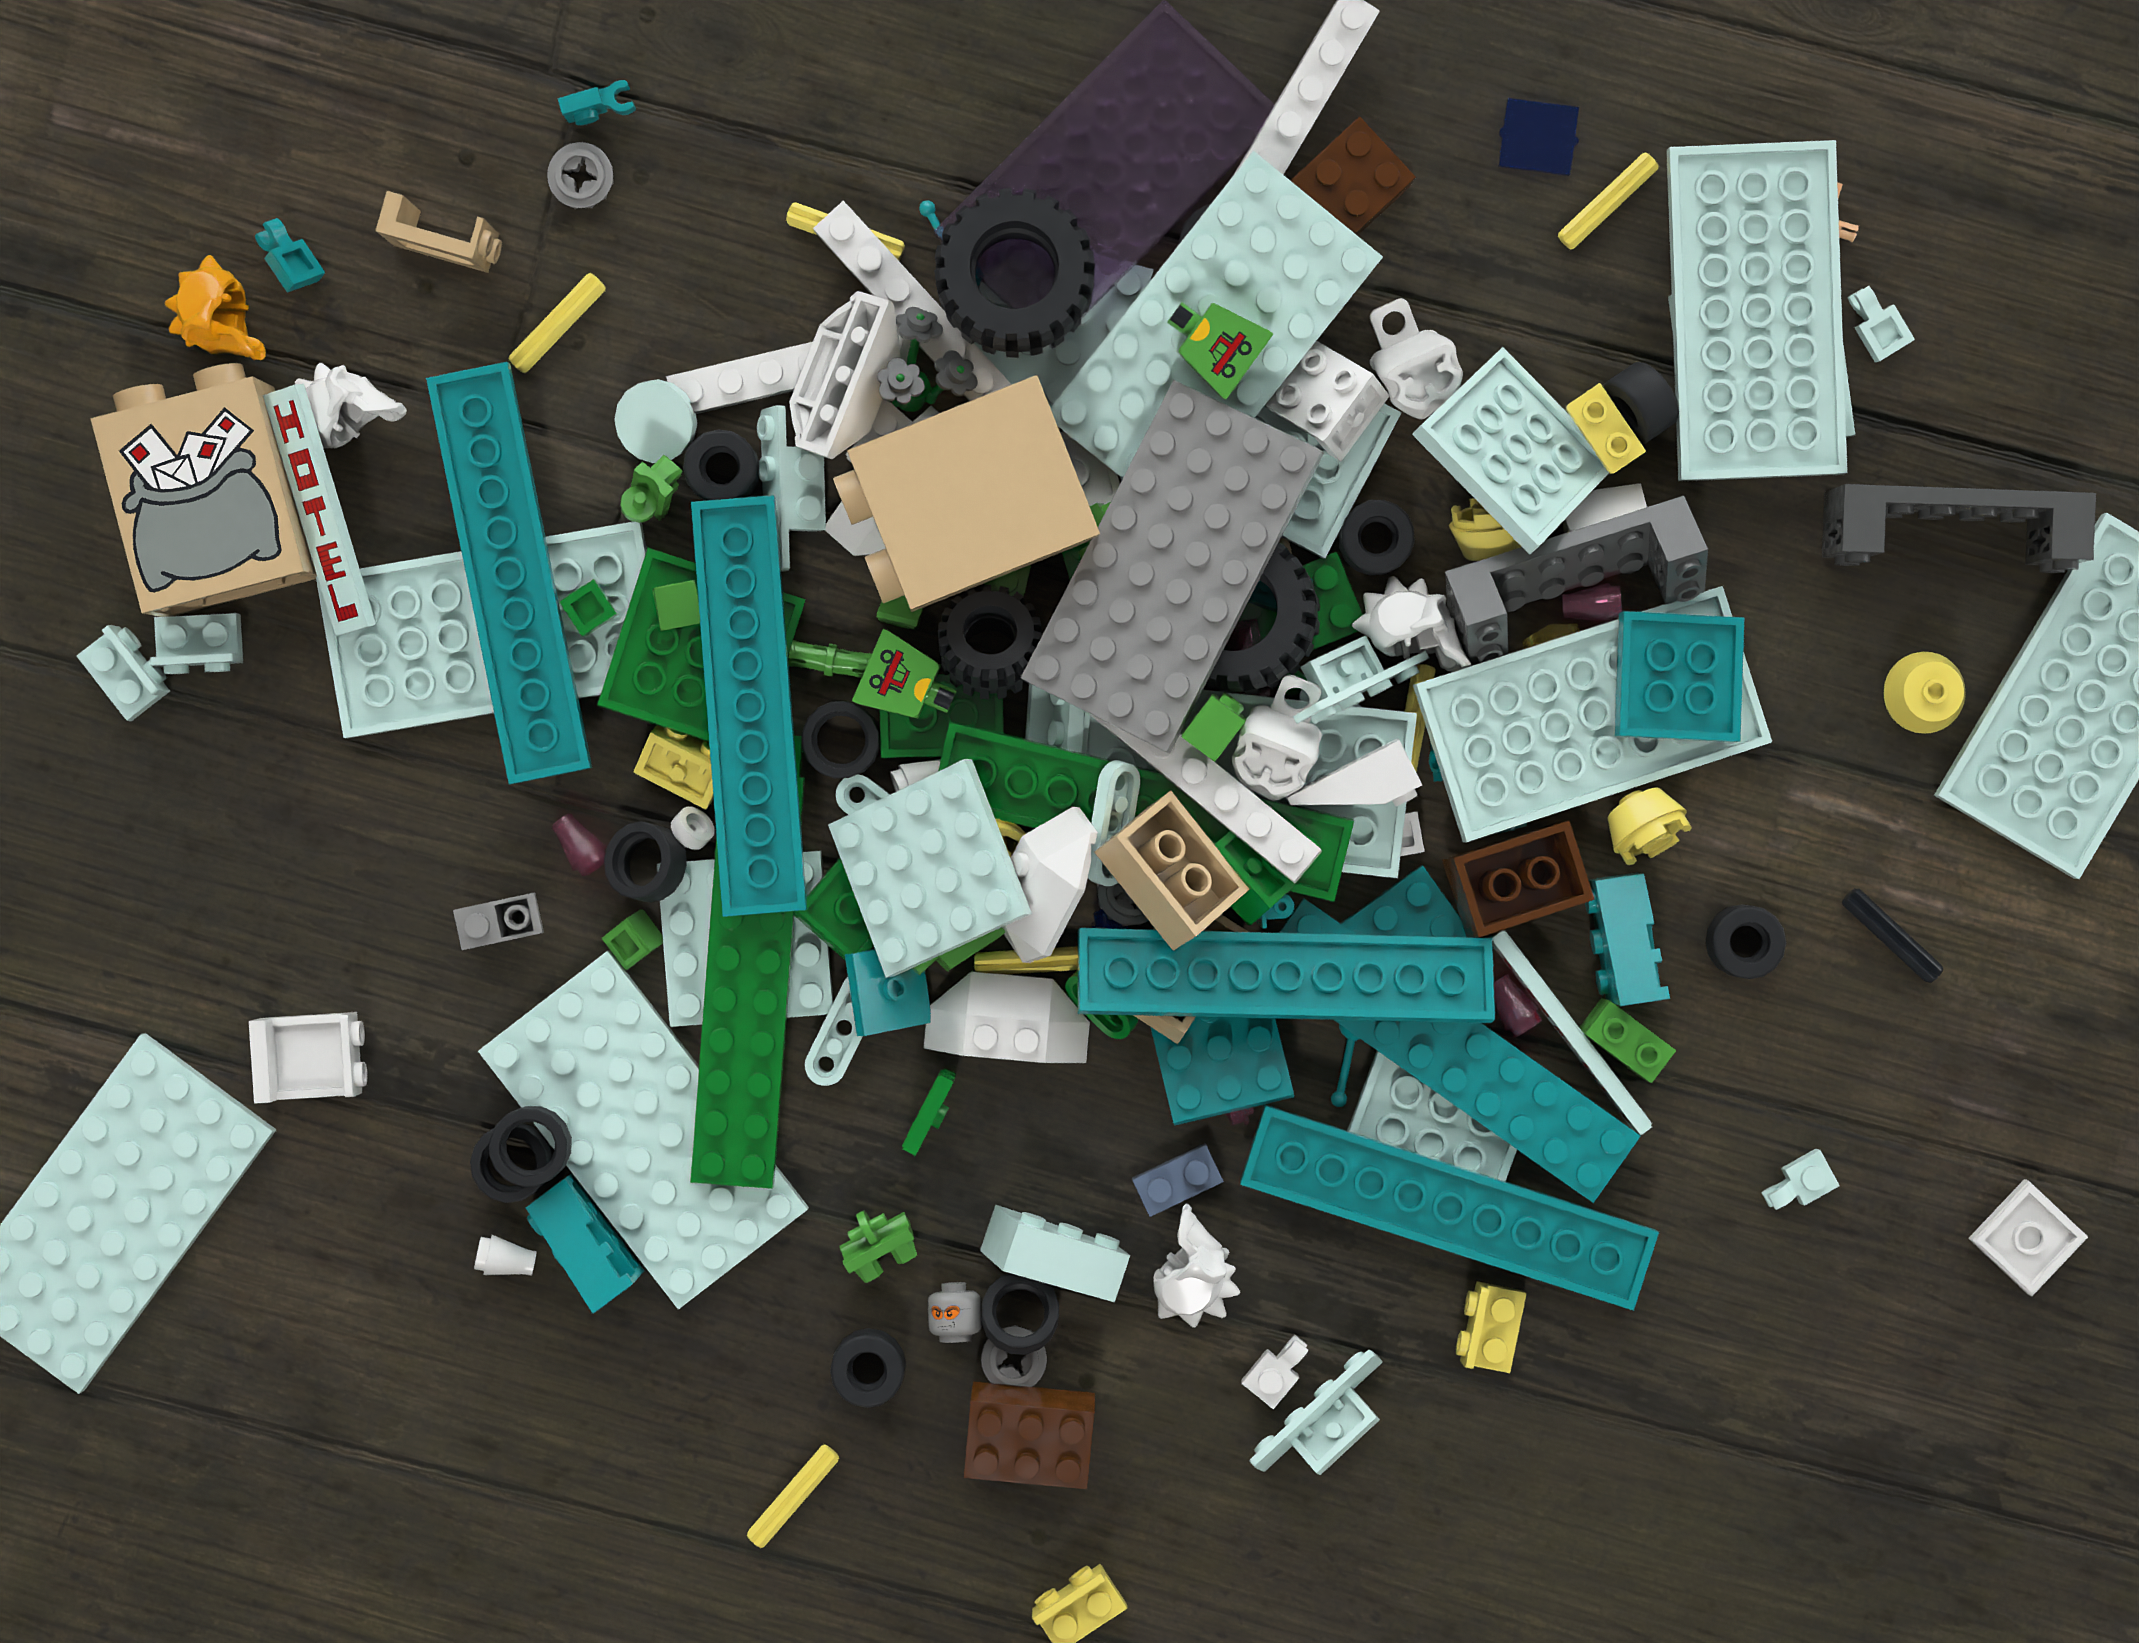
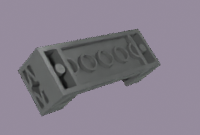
M1844 484L1824 492L1822 558H1835L1834 565L1859 566L1860 563L1871 562V556L1884 553L1886 518H1902L1903 515L1918 512V519L1939 520L1944 519V516H1954L1956 513H1959V520L1984 521L1985 517H1997V515H2000V522L2018 523L2026 522L2027 519L2025 565H2039V572L2064 573L2065 570H2078L2079 563L2094 560L2096 493Z
M1681 496L1546 539L1530 555L1521 547L1445 571L1447 608L1450 617L1454 618L1455 631L1463 651L1471 662V666L1508 655L1507 612L1515 611L1524 604L1535 600L1555 598L1564 591L1576 587L1596 585L1603 579L1620 573H1634L1642 566H1649L1665 605L1675 601L1686 602L1694 599L1700 593L1705 592L1708 548L1685 497Z

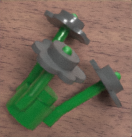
M909 307L906 309L905 314H899L896 317L899 335L904 339L911 340L907 361L905 362L901 358L891 359L888 362L887 369L880 370L877 375V379L881 383L879 388L881 398L886 401H892L895 407H900L909 412L920 410L925 402L934 404L938 395L944 390L951 389L954 395L962 396L966 391L974 390L978 384L977 377L972 373L974 369L973 363L968 359L963 360L957 351L949 350L944 354L943 358L935 361L934 367L939 372L936 375L937 385L933 388L930 387L927 376L915 365L920 342H929L930 338L940 337L943 333V327L937 322L936 314L918 307Z

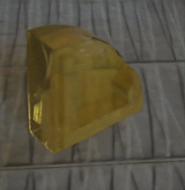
M1550 624L1524 639L1522 644L1524 649L1580 632L1578 624Z

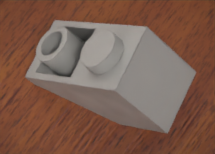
M535 892L453 910L462 950L544 933Z

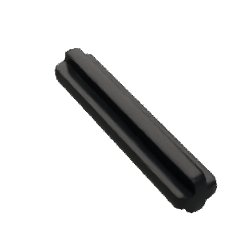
M1854 888L1842 900L1843 906L1922 980L1932 983L1941 975L1943 966L1862 890Z

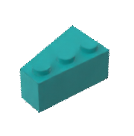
M1636 872L1590 879L1589 883L1595 900L1586 902L1585 907L1588 914L1593 913L1595 930H1590V943L1593 954H1599L1601 970L1596 971V983L1599 994H1605L1606 1000L1619 1006L1670 999L1668 986L1660 987L1657 963L1662 962L1660 948L1655 949L1651 926L1654 925V919L1644 873Z
M572 1173L526 1207L530 1214L527 1216L531 1227L538 1235L544 1236L552 1249L555 1259L565 1269L592 1313H595L630 1287L644 1272V1269Z

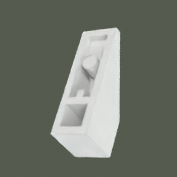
M1397 738L1303 786L1298 791L1287 796L1290 805L1386 804L1393 801L1395 806H1399L1416 797L1418 794L1415 789L1422 786V783L1400 740Z

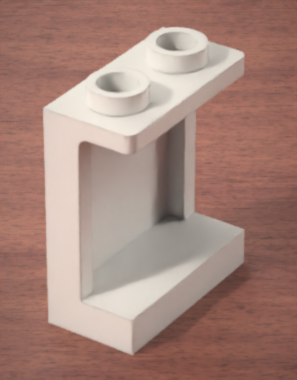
M357 1012L270 1017L249 1021L254 1103L330 1096L354 1097L361 1094L362 1087L367 1085V1067L365 1062H360L359 1046L364 1045L365 1031L363 1022L357 1019Z

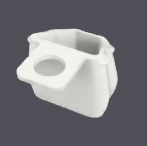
M1399 298L1374 309L1370 313V321L1381 347V350L1375 352L1371 357L1370 366L1384 383L1394 406L1414 418L1425 419L1460 388L1463 371L1457 359L1454 343L1450 339L1437 334L1434 330L1419 332L1408 302L1405 299ZM1393 311L1400 312L1405 319L1403 329L1394 335L1385 333L1382 327L1384 317Z
M1285 675L1282 678L1271 707L1258 705L1251 709L1246 722L1240 728L1238 744L1232 755L1236 777L1248 790L1260 793L1267 799L1275 801L1291 795L1304 786L1310 769L1318 759L1319 742L1322 734L1317 726L1309 723L1311 718L1296 724L1293 716L1319 701L1321 688L1318 685L1294 675ZM1291 688H1301L1308 694L1309 703L1301 709L1292 708L1286 703L1285 693Z

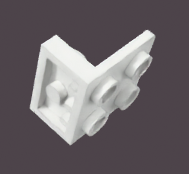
M1316 341L1265 405L1270 411L1313 436L1329 455L1341 462L1389 398V394L1374 374Z

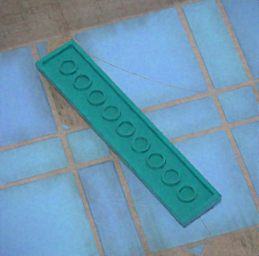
M508 362L426 378L508 783L516 784L590 769L592 764L511 365Z
M774 495L691 502L723 917L807 910L776 498Z
M1302 898L1278 932L1356 935L1305 898ZM1334 1020L1592 1203L1595 1202L1641 1137L1638 1133L1482 1023Z
M1079 928L1078 1014L1492 1023L1495 1020L1492 938L1202 931L1190 941L1172 950L1157 930Z
M1264 1105L1240 1179V1185L1633 1311L1659 1234L1657 1230L1268 1105Z

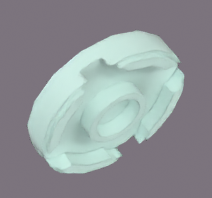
M659 379L641 382L627 390L617 404L615 414L617 435L626 450L638 459L656 463L665 455L672 460L684 453L694 440L697 428L696 413L693 414V409L690 405L691 401L687 394L673 383Z

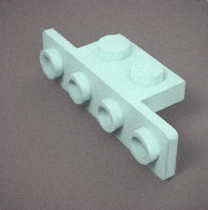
M776 405L762 409L758 419L757 434L761 440L762 453L758 474L762 481L763 496L774 495L776 498L781 572L790 569L789 531L826 530L824 456L799 447H787L785 406Z
M1365 635L1301 666L1307 681L1321 688V696L1317 703L1296 714L1293 718L1296 724L1309 718L1312 719L1314 724H1317L1337 713L1334 706L1338 704L1342 710H1346L1363 701L1365 698L1362 693L1365 691L1369 693L1370 697H1373L1393 686L1390 679L1395 677L1399 684L1420 673L1417 665L1429 659V656L1424 651L1384 670Z
M1370 1349L1365 1353L1358 1352L1352 1356L1344 1365L1346 1370L1335 1381L1331 1379L1323 1383L1314 1393L1316 1399L1305 1409L1300 1407L1293 1411L1284 1421L1286 1426L1275 1437L1273 1435L1267 1436L1255 1447L1254 1452L1256 1454L1250 1459L1251 1464L1264 1472L1293 1446L1311 1468L1321 1475L1380 1420L1355 1392L1354 1388L1383 1361Z

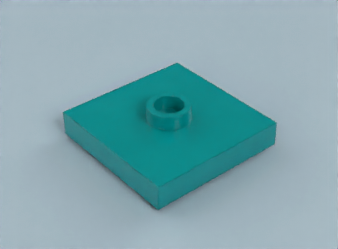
M875 949L845 954L857 1036H867L931 1023V1009L925 971L918 975L911 968L894 977H886Z

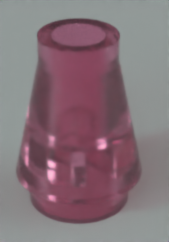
M1608 582L1571 594H1562L1564 619L1575 618L1611 622L1612 619L1619 618V613L1622 612L1620 585L1610 586Z
M567 814L554 823L552 829L556 833L573 871L578 870L582 876H586L604 864L606 845L581 825L572 814Z
M1508 975L1494 982V1002L1506 1032L1510 1030L1516 1038L1543 1021L1538 1014L1540 1009L1512 982Z

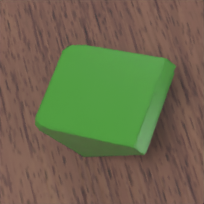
M695 580L653 588L652 592L661 631L700 624Z
M904 595L884 604L881 602L876 617L880 622L916 631V629H919L924 607L911 612Z
M639 910L602 937V940L626 971L662 945L663 935L646 912Z

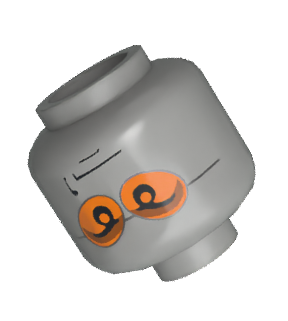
M966 1282L942 1283V1291L935 1292L928 1297L929 1331L939 1336V1342L943 1343L972 1341V1334L979 1332L982 1327L980 1295L975 1291L966 1290Z

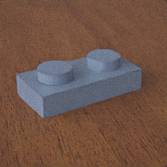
M1206 1143L1132 1178L1150 1217L1224 1182Z

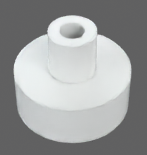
M695 807L683 808L671 822L672 833L684 848L701 849L715 833L714 825L708 815Z

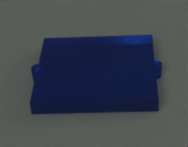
M1508 98L1504 126L1499 130V136L1502 137L1498 167L1569 176L1574 146L1579 142V139L1575 137L1579 107Z

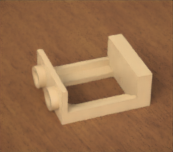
M390 191L386 192L376 232L393 246L486 273L489 272L491 263H497L501 253L502 241L498 239L499 233L484 218L477 217L471 242H465L417 228L421 211L403 195Z

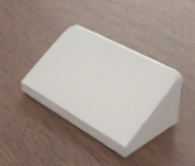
M1641 483L1592 490L1562 522L1564 534L1646 508L1647 505Z

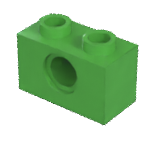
M1226 692L1221 697L1212 693L1184 730L1181 737L1215 762L1246 722V717L1241 714L1244 706Z
M1604 998L1599 1000L1579 1027L1588 1039L1650 1083L1655 1080L1676 1052L1673 1047L1614 1003Z

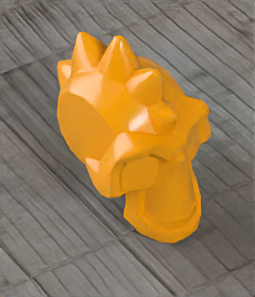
M211 255L204 258L198 270L179 273L180 289L178 294L165 301V306L178 314L171 322L169 332L181 334L187 347L197 345L210 354L230 353L251 357L253 360H263L266 357L263 343L256 338L248 337L245 314L248 311L249 305H246L245 292L241 283L229 271L223 270Z

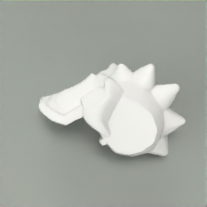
M319 363L314 372V381L300 378L295 381V384H304L323 448H338L351 441L353 437L357 438L360 435L359 431L377 416L393 422L401 419L407 412L402 403H396L394 399L378 391L366 377L347 372L344 365L330 370L324 364Z
M1391 576L1388 579L1384 594L1364 593L1363 599L1366 613L1359 617L1352 624V627L1369 637L1375 648L1389 656L1403 655L1404 659L1409 658L1411 653H1422L1424 651L1427 654L1436 653L1440 667L1450 672L1471 666V662L1466 657L1457 637L1454 618L1450 617L1449 610L1446 607V597L1440 594L1429 595L1424 579H1418L1407 589L1396 577Z
M1186 1203L1182 1209L1177 1234L1178 1243L1182 1248L1175 1255L1170 1252L1167 1255L1168 1261L1155 1271L1153 1277L1154 1291L1158 1298L1159 1318L1179 1315L1191 1327H1196L1203 1312L1220 1318L1226 1317L1227 1313L1222 1298L1237 1296L1240 1294V1290L1230 1280L1236 1268L1225 1263L1230 1253L1229 1250L1222 1248V1245L1210 1235L1198 1221L1196 1215L1191 1212L1192 1208Z

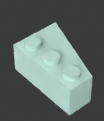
M995 1205L980 1249L1002 1271L1112 1302L1116 1300L1130 1255L1119 1247L1120 1241L1113 1237L1097 1233L1096 1237L1093 1238L1082 1234L1083 1230L1066 1223H1059L1058 1226L1046 1222L1040 1216L1027 1212L1020 1213L999 1205Z

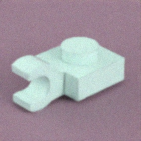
M1870 286L1862 288L1848 297L1853 309L1864 319V322L1854 328L1875 363L1915 340L1895 305L1893 304L1882 309Z
M1814 1149L1783 1166L1781 1170L1786 1179L1761 1193L1768 1206H1773L1777 1210L1790 1203L1795 1197L1801 1205L1805 1206L1840 1185L1821 1150Z

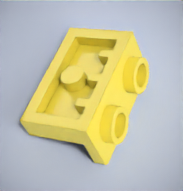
M1600 383L1566 406L1567 412L1610 474L1617 472L1646 452Z
M656 725L649 734L634 773L707 809L714 798L709 742Z
M1476 1281L1474 1291H1468L1464 1306V1315L1469 1316L1466 1331H1460L1456 1345V1355L1461 1356L1460 1361L1465 1368L1473 1369L1476 1366L1506 1373L1511 1372L1527 1294L1525 1291Z
M1101 1564L1093 1569L1085 1566L1075 1572L1069 1578L1070 1584L1058 1592L1055 1588H1052L1035 1600L1036 1606L1032 1608V1619L1036 1625H1041L1052 1643H1076L1125 1611L1127 1603Z

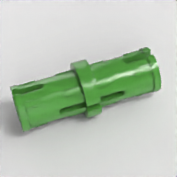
M793 640L789 652L788 666L824 671V675L832 677L833 673L862 678L872 654L838 649L836 644L829 643L827 647Z

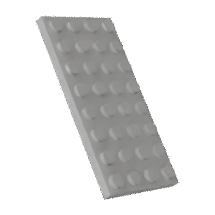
M1173 380L1098 526L1100 535L1090 541L1021 679L1170 754L1324 455L1323 451Z

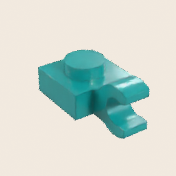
M625 80L615 81L603 89L594 87L557 98L564 118L568 123L575 122L576 125H586L599 120V114L608 112L607 109H612L620 115H629L636 110L633 101L620 104L616 100L620 92L630 90L629 84Z
M278 218L264 222L265 231L256 233L255 239L264 251L269 252L264 259L288 293L320 281L325 271L304 240L300 239L293 242L284 224Z

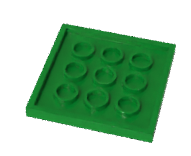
M647 548L597 706L709 742L700 624L661 631L652 592L655 587L695 580L698 595L696 563ZM783 592L787 653L789 654L806 599Z

